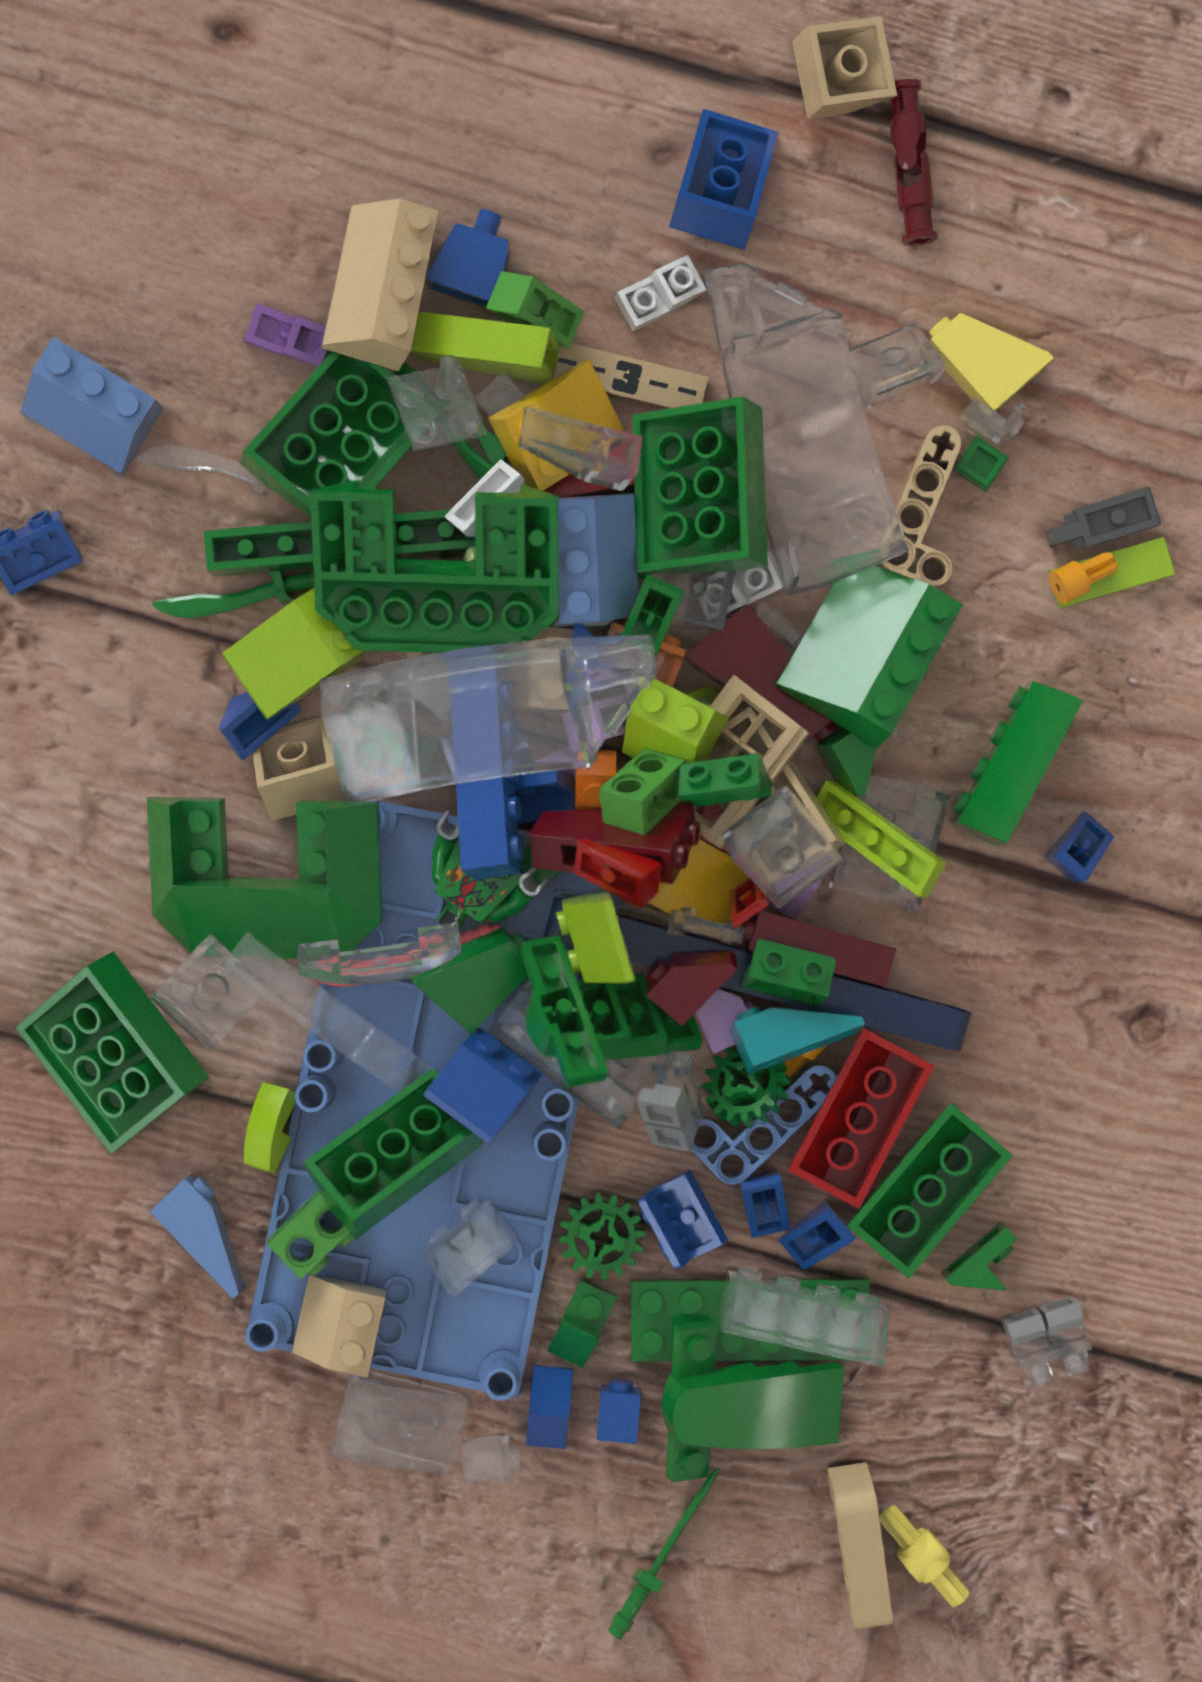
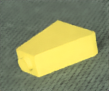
M959 313L953 320H950L947 316L940 320L929 331L932 338L925 347L987 418L1047 367L1054 358L1048 351L963 313Z

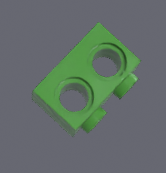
M503 271L499 275L486 309L508 323L550 328L559 346L570 348L585 312L533 276Z
M644 748L600 788L599 801L602 807L603 823L645 835L681 801L678 794L680 764H685L686 760Z
M319 1190L268 1238L267 1245L300 1279L308 1273L315 1276L330 1261L327 1254L339 1244L343 1248L354 1239L342 1223L333 1229L326 1228L320 1223L321 1215L325 1211L330 1210ZM299 1238H305L314 1247L309 1255L299 1257L292 1253L290 1249L291 1244Z

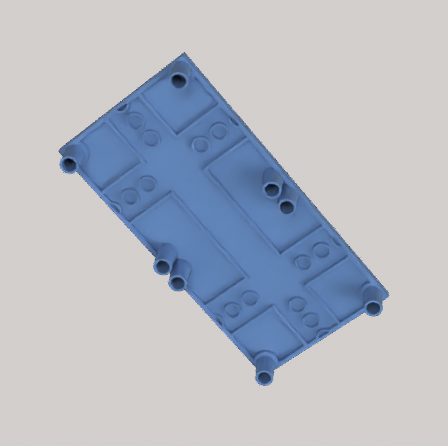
M357 796V801L379 802L383 921L346 959L324 960L322 969L356 961H378L395 958L432 944L433 942L427 939V935L436 931H440L442 939L455 935L436 921L448 901L434 892L437 885L431 878L432 851L438 836L437 824L444 814ZM448 815L449 823L457 826L458 817ZM518 829V835L522 837L524 847L530 844L529 833L531 831ZM520 860V870L525 873L527 871ZM563 872L550 879L549 884L540 893L535 895L520 913L497 923L488 920L484 923H479L468 915L456 934L477 929L479 925L499 923L500 928L502 927L512 937L518 932L527 941L545 938L543 933L554 897L567 899L602 888L572 872ZM610 893L615 912L617 913L620 897ZM563 943L568 956L567 951L575 948L572 945ZM409 969L356 986L338 987L319 982L306 1048L303 1053L298 1087L295 1092L296 1103L293 1107L288 1136L292 1139L282 1160L249 1325L246 1330L245 1343H248L256 1351L265 1352L274 1348L292 1352L309 1273L300 1279L267 1245L268 1238L318 1190L303 1162L433 1068L439 1074L462 1043L471 1035L414 985L407 972ZM582 972L574 974L576 981L583 979ZM529 977L479 1026L486 1033L495 1036L502 1045L517 1056L526 1059L532 1067L543 1074L522 1108L489 1144L483 1140L481 1147L356 1240L353 1239L343 1248L339 1244L327 1254L330 1261L317 1273V1275L388 1290L371 1363L372 1369L484 1391L492 1399L504 1401L510 1397H519L582 1085L566 1088L556 1057L543 1056L533 1045L526 1031L524 1017L533 991ZM331 1210L325 1211L319 1219L320 1223L329 1229L336 1228L341 1224ZM299 1238L291 1244L290 1249L296 1256L304 1257L312 1252L314 1246L308 1239Z

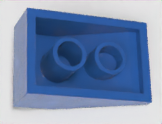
M703 109L669 227L745 250L758 211L778 131Z

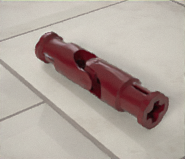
M901 79L895 81L897 96L891 99L893 117L889 120L891 140L894 148L897 150V156L895 157L899 211L903 212L905 235L902 237V243L906 246H919L932 243L938 239L937 231H933L931 208L934 207L929 158L925 151L927 137L925 115L920 113L918 91L922 89L921 81L918 79ZM904 174H911L913 176L921 174L915 184L911 186L905 184Z

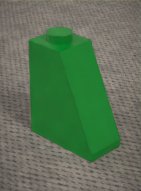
M501 927L417 963L407 972L418 989L466 1031L472 1034L528 977L520 954L521 942L527 940L518 932L512 937Z

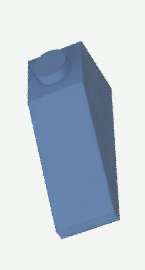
M190 1174L162 1199L150 1213L233 1299L244 1288V1284L219 1202L213 1197L216 1192L203 1177L199 1176L196 1179Z

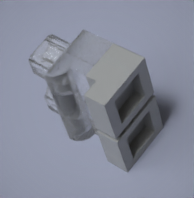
M669 1051L664 1064L653 1063L652 1068L657 1079L653 1090L642 1088L636 1101L652 1145L690 1152L704 1114V1108L699 1096L702 1085L700 1079L692 1075L691 1071L694 1066V1060L689 1053Z
M1073 1296L1038 1306L1040 1313L1035 1308H1030L1000 1318L1015 1361L1025 1371L1034 1387H1040L1054 1381L1049 1362L1058 1359L1063 1360L1069 1376L1082 1374L1090 1370L1087 1350L1092 1349L1084 1328L1082 1320L1084 1317L1080 1302Z

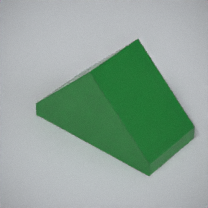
M647 574L618 644L655 660L685 591Z
M842 727L816 744V747L834 780L852 794L865 796L877 747Z

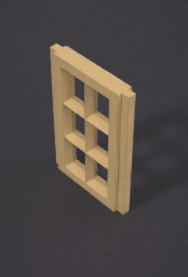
M733 675L710 707L730 717L742 700H744L757 710L759 715L740 739L725 727L723 728L720 735L734 745V748L727 757L737 756L740 751L745 755L757 753L746 743L765 718H767L783 730L764 757H762L770 780L773 782L810 733L749 685ZM760 798L729 802L713 824L695 811L699 806L694 807L695 821L700 822L701 835L719 849H722ZM681 800L678 804H687V803H685L684 801Z

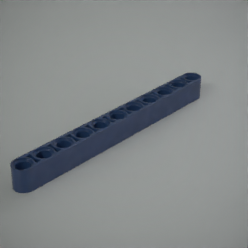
M554 897L543 936L560 935L563 943L574 946L571 934L562 935L556 912L563 910L562 900L564 898ZM616 913L630 962L652 967L659 960L665 962L673 953L732 951L737 956V970L721 987L811 1012L860 1016L865 1022V1027L961 1052L972 1014L967 1010L833 973L829 996L819 1007L741 988L744 972L751 964L754 951Z

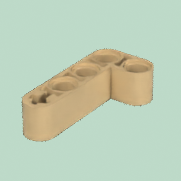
M936 426L930 430L923 440L875 557L877 567L928 583L936 589L944 585L950 578L952 564L947 555L921 544L961 448L960 435L951 426ZM941 438L946 441V450L936 464L930 461L937 449L935 443ZM919 474L930 475L935 481V490L925 492L919 489L916 484V476ZM905 510L916 512L920 518L919 527L911 529L904 526L901 522V512ZM895 546L902 549L905 555L904 563L898 566L889 563L885 556L886 548ZM931 561L939 565L941 568V578L939 580L932 581L924 576L922 566L925 562Z
M867 1462L827 1468L829 1488L836 1515L853 1630L893 1624L878 1505Z

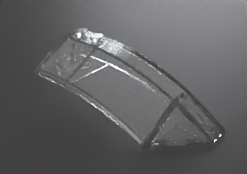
M651 635L554 638L487 645L393 661L320 679L322 720L345 801L371 802L420 790L497 777L580 768L589 770L599 757L596 753L609 735L614 736L632 711L630 705L643 687L647 689L657 676L653 637Z

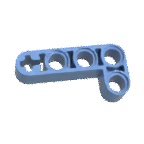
M812 1063L804 1067L791 1080V1084L784 1086L782 1089L789 1095L788 1099L796 1100L800 1106L798 1115L791 1120L783 1119L779 1116V1113L769 1110L766 1113L768 1117L767 1123L764 1124L758 1117L754 1118L752 1128H748L744 1124L730 1137L711 1117H696L693 1119L696 1129L704 1125L710 1126L715 1131V1138L712 1143L706 1146L698 1145L693 1141L691 1150L721 1181L730 1185L740 1184L820 1109L836 1079V1075L824 1064ZM815 1073L818 1076H822L826 1073L827 1076L823 1080L827 1085L826 1088L822 1091L818 1088L811 1090L807 1096L813 1101L807 1105L803 1097L794 1090L800 1086L801 1090L805 1093L813 1084L809 1079L812 1074ZM778 1099L776 1102L778 1107L785 1100ZM757 1127H766L771 1131V1139L764 1147H755L750 1143V1134ZM728 1155H737L743 1162L740 1171L732 1175L724 1173L720 1167L721 1161Z

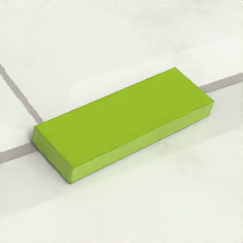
M1160 537L1111 552L1118 564L1117 571L1091 584L1088 593L1066 604L1061 603L1056 598L1058 608L1062 609L1175 575L1165 538ZM1089 559L1079 561L1078 563L1081 564Z

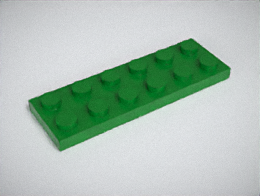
M869 1278L631 1279L632 1362L672 1361L674 1325L707 1320L717 1325L715 1361L871 1360Z

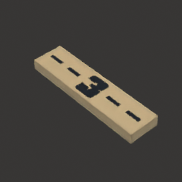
M571 343L570 348L560 346L554 378L584 360L590 359L608 396L662 409L703 403L708 376Z

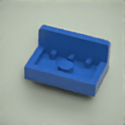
M545 763L534 766V770L522 772L519 770V781L514 782L515 795L519 798L522 807V819L517 821V825L536 823L542 812L575 810L576 779L559 769L558 765Z
M691 1170L652 1187L638 1199L643 1219L653 1228L660 1241L662 1254L672 1263L675 1270L685 1266L691 1259L722 1246L728 1240Z

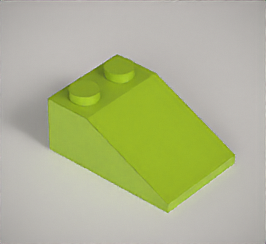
M313 588L278 611L225 650L221 655L263 716L268 720L363 660L369 651L356 650L345 639L346 635L330 620L327 622L315 611V593Z
M602 888L563 899V910L556 912L562 935L571 934L575 949L567 952L573 973L582 972L584 983H627L634 981L631 964L610 892Z

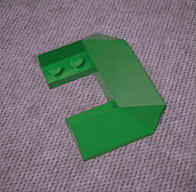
M359 480L310 491L315 611L327 622L330 620L346 635L345 639L356 650L519 655L543 629H547L558 618V496L521 484L518 493L476 492V561L397 559L395 490L360 489Z
M148 797L147 818L152 915L191 955L344 960L383 921L379 802L301 800L297 802L299 879L228 877L225 798Z

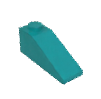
M754 1007L736 1016L738 1021L734 1022L730 1033L748 1075L856 1035L864 1027L865 1022L860 1016L770 1008L761 1012L759 1007Z

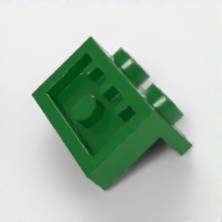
M760 753L680 764L678 794L682 801L690 800L694 807L711 806L718 803L753 800L755 798L772 796V782Z
M758 939L755 943L751 964L744 972L741 988L819 1007L829 996L836 960L833 957Z

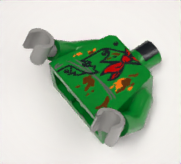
M446 811L438 822V836L432 851L431 878L437 885L434 892L447 900L448 903L436 921L454 934L457 933L468 915L479 923H484L486 920L497 923L520 913L534 896L549 884L548 878L541 884L533 880L532 873L537 869L533 867L525 873L521 871L519 874L478 880L472 879L461 871L459 826L449 823L448 815L450 811Z

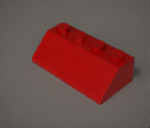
M862 1028L787 1171L860 1209L935 1066Z

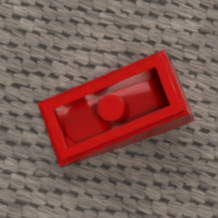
M583 838L577 841L574 874L639 908H642L657 895L662 871L661 863L645 856Z
M757 872L730 891L731 924L734 928L767 907L778 895L777 889L774 885H769L762 872Z

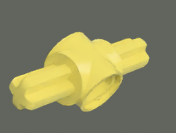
M893 1504L885 1508L879 1515L880 1524L899 1545L897 1556L906 1569L919 1583L927 1584L931 1582L950 1606L956 1607L959 1604L961 1605L968 1597L969 1590L948 1566L951 1556L928 1528L916 1529L896 1505Z

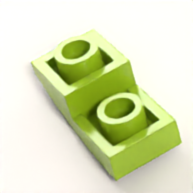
M262 1082L247 1126L243 1162L245 1165L272 1174L276 1173L292 1139L282 1132L296 1103L295 1092Z

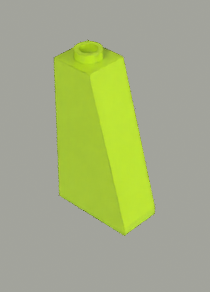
M418 311L410 354L416 360L544 385L554 379L560 346L551 329L546 327Z

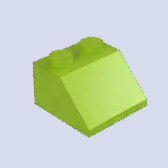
M646 675L628 710L622 753L634 758L644 748L685 759L686 763L706 761L729 717Z

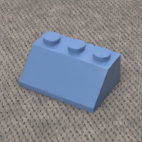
M53 337L32 370L21 413L123 475L164 408L152 396Z
M634 494L558 498L559 624L601 622L629 617L638 596Z

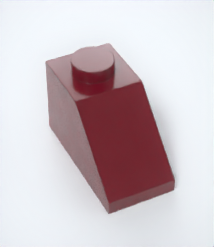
M732 951L673 953L665 962L659 960L648 971L645 977L647 979L646 996L683 1026L737 970V956Z

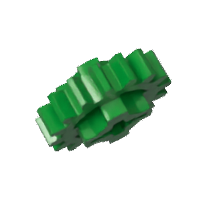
M728 1047L726 1048L727 1056L725 1058L715 1055L713 1059L717 1067L705 1070L711 1082H707L702 1086L706 1093L710 1095L705 1099L706 1103L714 1110L719 1119L722 1121L727 1119L733 1127H737L742 1119V1122L748 1128H752L754 1118L758 1117L765 1124L768 1122L766 1113L769 1110L775 1113L781 1111L776 1102L778 1099H788L789 1095L782 1087L791 1084L790 1078L784 1073L788 1069L784 1062L748 1075L738 1050L734 1051L733 1048ZM742 1079L745 1083L749 1082L754 1086V1089L747 1085L744 1086L739 1080Z
M596 1191L595 1201L590 1202L583 1195L580 1197L582 1205L580 1209L572 1205L568 1207V1212L572 1219H561L560 1226L567 1229L568 1233L559 1235L558 1240L560 1243H568L569 1245L562 1252V1256L564 1258L575 1257L572 1265L574 1271L581 1268L582 1265L587 1268L586 1278L590 1279L594 1271H600L602 1279L607 1280L608 1270L612 1269L620 1277L623 1275L622 1264L624 1262L630 1266L636 1264L631 1253L643 1251V1245L636 1242V1238L645 1236V1230L635 1228L634 1226L641 1220V1216L639 1213L628 1214L631 1208L630 1201L624 1202L621 1206L618 1205L616 1193L610 1196L609 1201H605L601 1191ZM602 1210L600 1216L591 1221L582 1219L589 1212ZM616 1214L625 1222L629 1236L618 1231L614 1223ZM608 1219V1236L612 1237V1239H605L602 1245L600 1244L598 1251L595 1252V1235L591 1234V1232H599L601 1226H604L605 1220ZM575 1236L585 1240L589 1248L587 1257L577 1247ZM613 1250L623 1251L612 1260L602 1261L603 1256Z

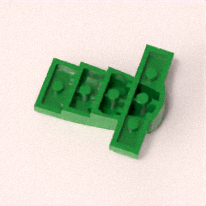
M560 935L521 942L520 954L533 989L524 1017L526 1031L533 1045L543 1056L556 1057L566 1088L606 1081L608 1069L604 1059L648 1057L700 1049L703 1039L694 1015L683 1026L646 996L647 980L644 973L634 974L635 980L627 983H584V979L576 981Z
M710 1320L674 1325L672 1371L668 1376L662 1396V1416L668 1429L665 1476L672 1483L708 1477L710 1447L726 1449H782L839 1443L843 1366L837 1362L800 1367L794 1361L757 1367L752 1362H746L715 1369L717 1325Z

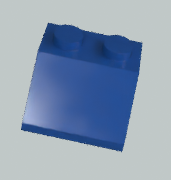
M478 1027L458 1048L423 1096L489 1144L522 1108L543 1074L532 1067L526 1059L517 1056L502 1045L495 1036L486 1033Z

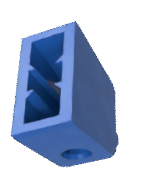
M480 209L474 228L460 223L454 225L427 274L426 282L428 289L483 308L487 307L501 271L507 272L510 255L509 241L496 236L502 220L499 214L486 209Z

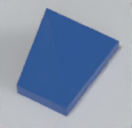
M245 692L230 699L219 730L239 759L245 760L302 710L295 702L266 720L250 695Z

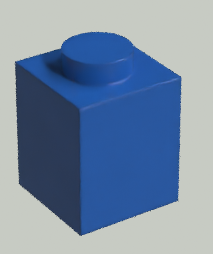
M612 1379L610 1380V1385L601 1384L597 1440L637 1444L641 1388L633 1387L634 1382Z

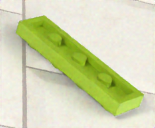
M826 780L817 799L844 841L915 895L928 898L947 863L836 781Z

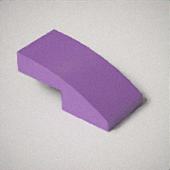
M257 303L243 342L265 351L318 367L323 362L327 351L321 348L326 326L298 315L293 317Z

